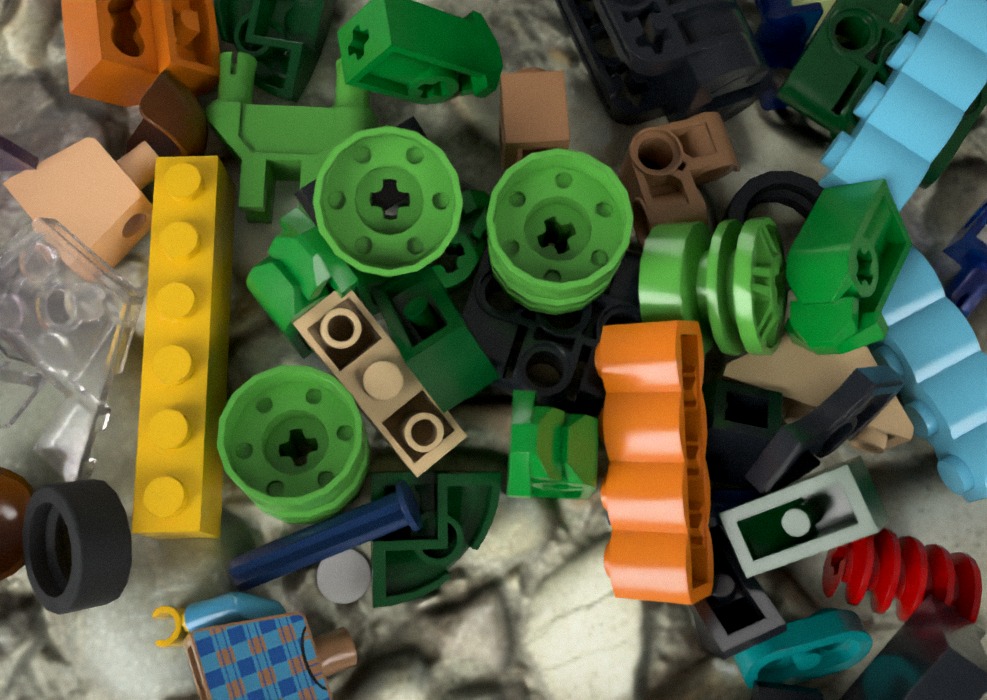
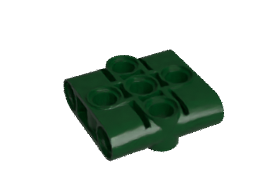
M836 0L782 83L775 98L828 130L832 141L841 131L851 135L858 124L856 115L853 113L854 108L876 80L883 85L890 76L886 67L887 64L885 63L908 31L918 35L922 27L917 19L926 22L918 13L927 0ZM902 3L904 6L891 23L889 20L899 4ZM835 35L846 37L852 43L854 50H849L840 45ZM987 82L965 111L950 139L930 164L927 173L919 184L920 188L927 189L953 159L987 104ZM845 89L849 90L844 99L842 100V102L840 103L839 107L835 111V113L832 112L831 110L836 105V103L844 93Z

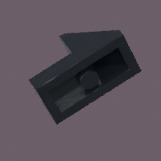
M717 525L709 529L714 556L712 594L693 605H688L693 613L701 645L725 660L786 632L787 626L755 577L746 578L731 542L721 527Z

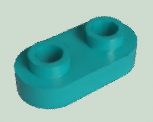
M829 607L814 612L808 618L786 623V632L736 654L734 659L745 684L751 690L754 680L795 685L854 666L870 652L873 640L857 613L847 609Z

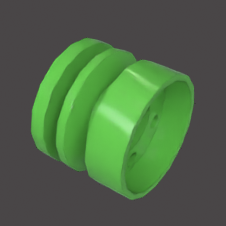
M392 126L358 131L335 146L317 173L312 201L319 232L335 255L361 272L386 277L417 272L440 257L458 231L463 206L458 174L442 149L418 132ZM387 179L396 180L398 191L409 193L410 203L399 205L397 215H386L384 204L374 203L373 193L382 191Z
M556 148L529 154L505 171L491 192L486 226L488 254L492 273L509 298L530 311L558 315L581 310L603 295L616 275L621 260L629 246L634 219L627 189L613 170L587 153ZM552 235L557 243L567 241L565 253L558 254L553 246L544 247L545 237Z
M770 217L751 218L745 221L744 225L737 219H726L718 224L714 234H712L710 227L702 221L663 223L652 228L645 241L640 261L639 301L643 323L673 320L698 321L702 334L704 355L712 349L714 342H716L722 353L729 356H739L745 349L754 356H771L778 349L786 317L788 283L786 281V260L782 238L776 223Z
M280 365L253 375L231 395L219 418L217 449L225 473L264 514L284 523L317 524L341 514L359 497L370 474L371 447L353 395L334 376L311 366ZM309 444L312 452L307 454V464L297 466L292 458L298 456V446Z

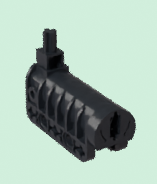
M555 0L605 111L610 118L620 124L628 126L638 125L666 116L668 123H673L711 111L719 112L725 122L757 101L772 83L773 71L736 0H587L588 3H594L595 5L594 18L597 24L591 28L593 18L585 4L576 5L577 0ZM604 38L611 39L619 57L608 58L602 56L597 52L594 43ZM627 71L624 82L631 95H642L638 106H634L630 99H619L623 90V82L620 75Z

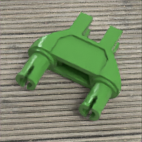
M224 52L219 56L220 71L217 99L207 106L205 115L211 130L241 166L238 207L241 211H246L248 223L272 224L276 180L300 181V189L317 178L318 171L335 146L358 131L378 127V118L373 110L369 108L370 91L345 84L341 58L336 61L335 68L337 71L335 105L329 108L253 104L255 71L257 70V60L255 57L247 53L238 52L237 64H233L234 55L232 52ZM299 202L298 209L302 211L311 220V218Z

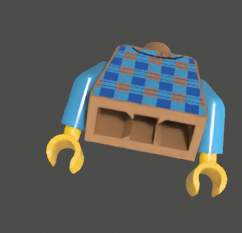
M233 591L191 603L187 608L160 606L152 613L153 619L174 618L175 630L173 634L165 640L155 641V645L158 647H185L200 700H333L326 677L357 664L356 649L352 637L345 627L313 638L304 613L302 611L287 613L285 608L276 600Z

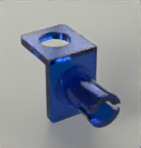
M754 0L761 21L755 33V38L771 69L785 67L791 70L804 51L808 39L824 12L821 3L816 2L794 6L792 0ZM771 85L759 98L762 109L766 111L789 106L775 98L778 91Z
M987 199L983 201L942 251L960 264L961 269L943 290L945 296L956 304V307L966 319L971 316L987 296V244L976 237L987 224Z

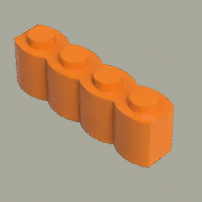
M685 320L605 325L602 329L601 340L595 350V367L598 375L603 380L606 391L604 407L601 409L598 417V434L600 440L605 445L609 459L607 474L604 476L601 484V501L605 510L608 511L612 527L611 539L608 541L604 551L605 572L611 578L615 598L693 605L712 594L714 578L713 546L708 527L711 494L708 467L705 460L707 414L702 392L704 349L700 325L698 321Z

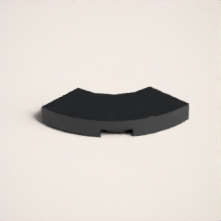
M888 365L856 368L844 383L820 406L799 420L781 426L745 475V478L760 493L778 490L800 479L820 465L821 461L817 458H823L831 454L846 440L851 441L896 396L905 385L903 384L905 379Z

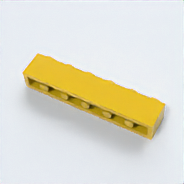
M218 156L156 157L131 532L154 539L221 538L224 467L217 449L219 418L226 407L236 186Z

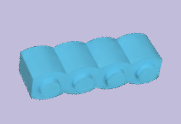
M927 0L918 15L924 18L926 22L918 35L911 31L906 33L885 63L893 68L885 84L883 85L876 80L854 108L853 113L861 119L852 134L849 135L841 131L820 159L819 163L826 166L827 170L818 185L823 188L885 179L899 212L921 183L932 161L952 136L965 111L987 82V0Z
M912 245L881 311L889 331L885 339L869 344L868 348L878 366L888 365L905 379L903 382L905 385L898 392L904 405L903 409L914 426L913 433L922 439H926L934 447L938 459L937 471L943 483L953 493L961 495L968 503L987 499V355L981 351L976 335L967 319L956 305L945 296L940 280L932 266Z

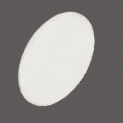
M352 549L346 550L320 562L316 576L317 585L323 596L334 603L347 604L354 602L362 597L369 587L371 580L370 566L362 554Z

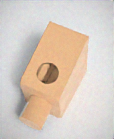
M86 137L12 176L2 184L71 267L95 286L110 273L151 229L153 205L141 190L154 181L156 157L159 156L144 140L115 162L95 137Z

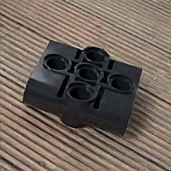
M552 235L545 237L544 247L548 246L549 242L554 243V248L558 254L565 253L567 241L557 243ZM487 243L462 314L500 378L487 385V387L512 395L513 390L536 391L537 406L553 407L568 413L589 415L598 419L599 413L604 407L606 391L603 380L598 375L595 367V350L601 340L603 326L643 323L639 301V272L642 253L627 249L618 271L611 281L608 294L603 293L602 296L583 309L573 311L572 314L576 317L578 323L574 327L558 329L546 319L547 313L530 311L519 303L509 310H497L487 302L491 294L503 290L493 276ZM519 341L523 344L510 381L504 378L516 342ZM579 360L586 362L575 400L573 401L567 399L566 396ZM540 363L548 364L558 372L560 382L553 387L541 388L531 383L526 372L533 365Z

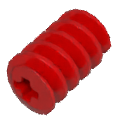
M882 528L876 534L830 549L823 566L822 587L827 598L833 596L840 582L846 584L845 600L847 604L852 606L859 605L866 591H870L871 609L874 613L885 614L893 599H895L896 616L899 621L906 622L931 593L974 624L977 620L982 597L981 571L976 560L969 554L963 552H953L950 554L947 549L938 544H927L924 546L921 541L912 536H901L898 539L893 531Z

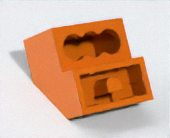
M61 0L70 94L123 107L136 106L140 104L142 97L157 77L167 68L195 96L206 94L218 83L220 48L213 0Z

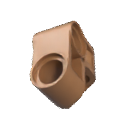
M704 112L685 120L656 127H647L640 130L632 138L619 172V178L628 192L634 216L633 227L642 248H644L645 241L652 228L657 225L702 221L708 226L705 202L696 186L718 180L732 171H740L741 166L719 112ZM640 159L654 161L661 170H652L645 167L640 162Z

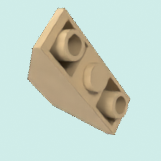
M336 291L332 292L293 322L296 329L326 369L353 395L358 409L417 478L467 437V434L448 411L443 413L406 365L398 347L353 291L343 298Z
M786 335L781 338L778 349L771 356H754L748 353L727 363L715 375L712 381L719 379L781 392L782 414L785 415L784 421L789 424L799 420L820 406L844 383L856 368L878 366L868 347L865 346L844 354L817 355L792 343L789 336ZM895 396L851 441L846 440L845 443L864 452L881 454L885 450L912 440L914 426Z

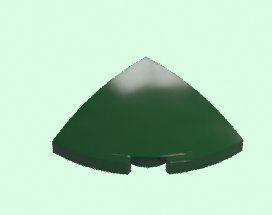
M214 0L215 16L221 39L229 44H234L237 52L250 54L257 60L254 84L272 95L297 103L311 79L320 58L332 21L336 0Z
M411 470L370 471V502L396 492V482L404 480L415 497L423 524L422 529L418 531H413L410 526H406L371 540L373 608L393 606L414 600L437 589L450 580L448 570L463 556L469 547L474 550L479 549L492 525L500 497L502 472L426 470L417 478Z

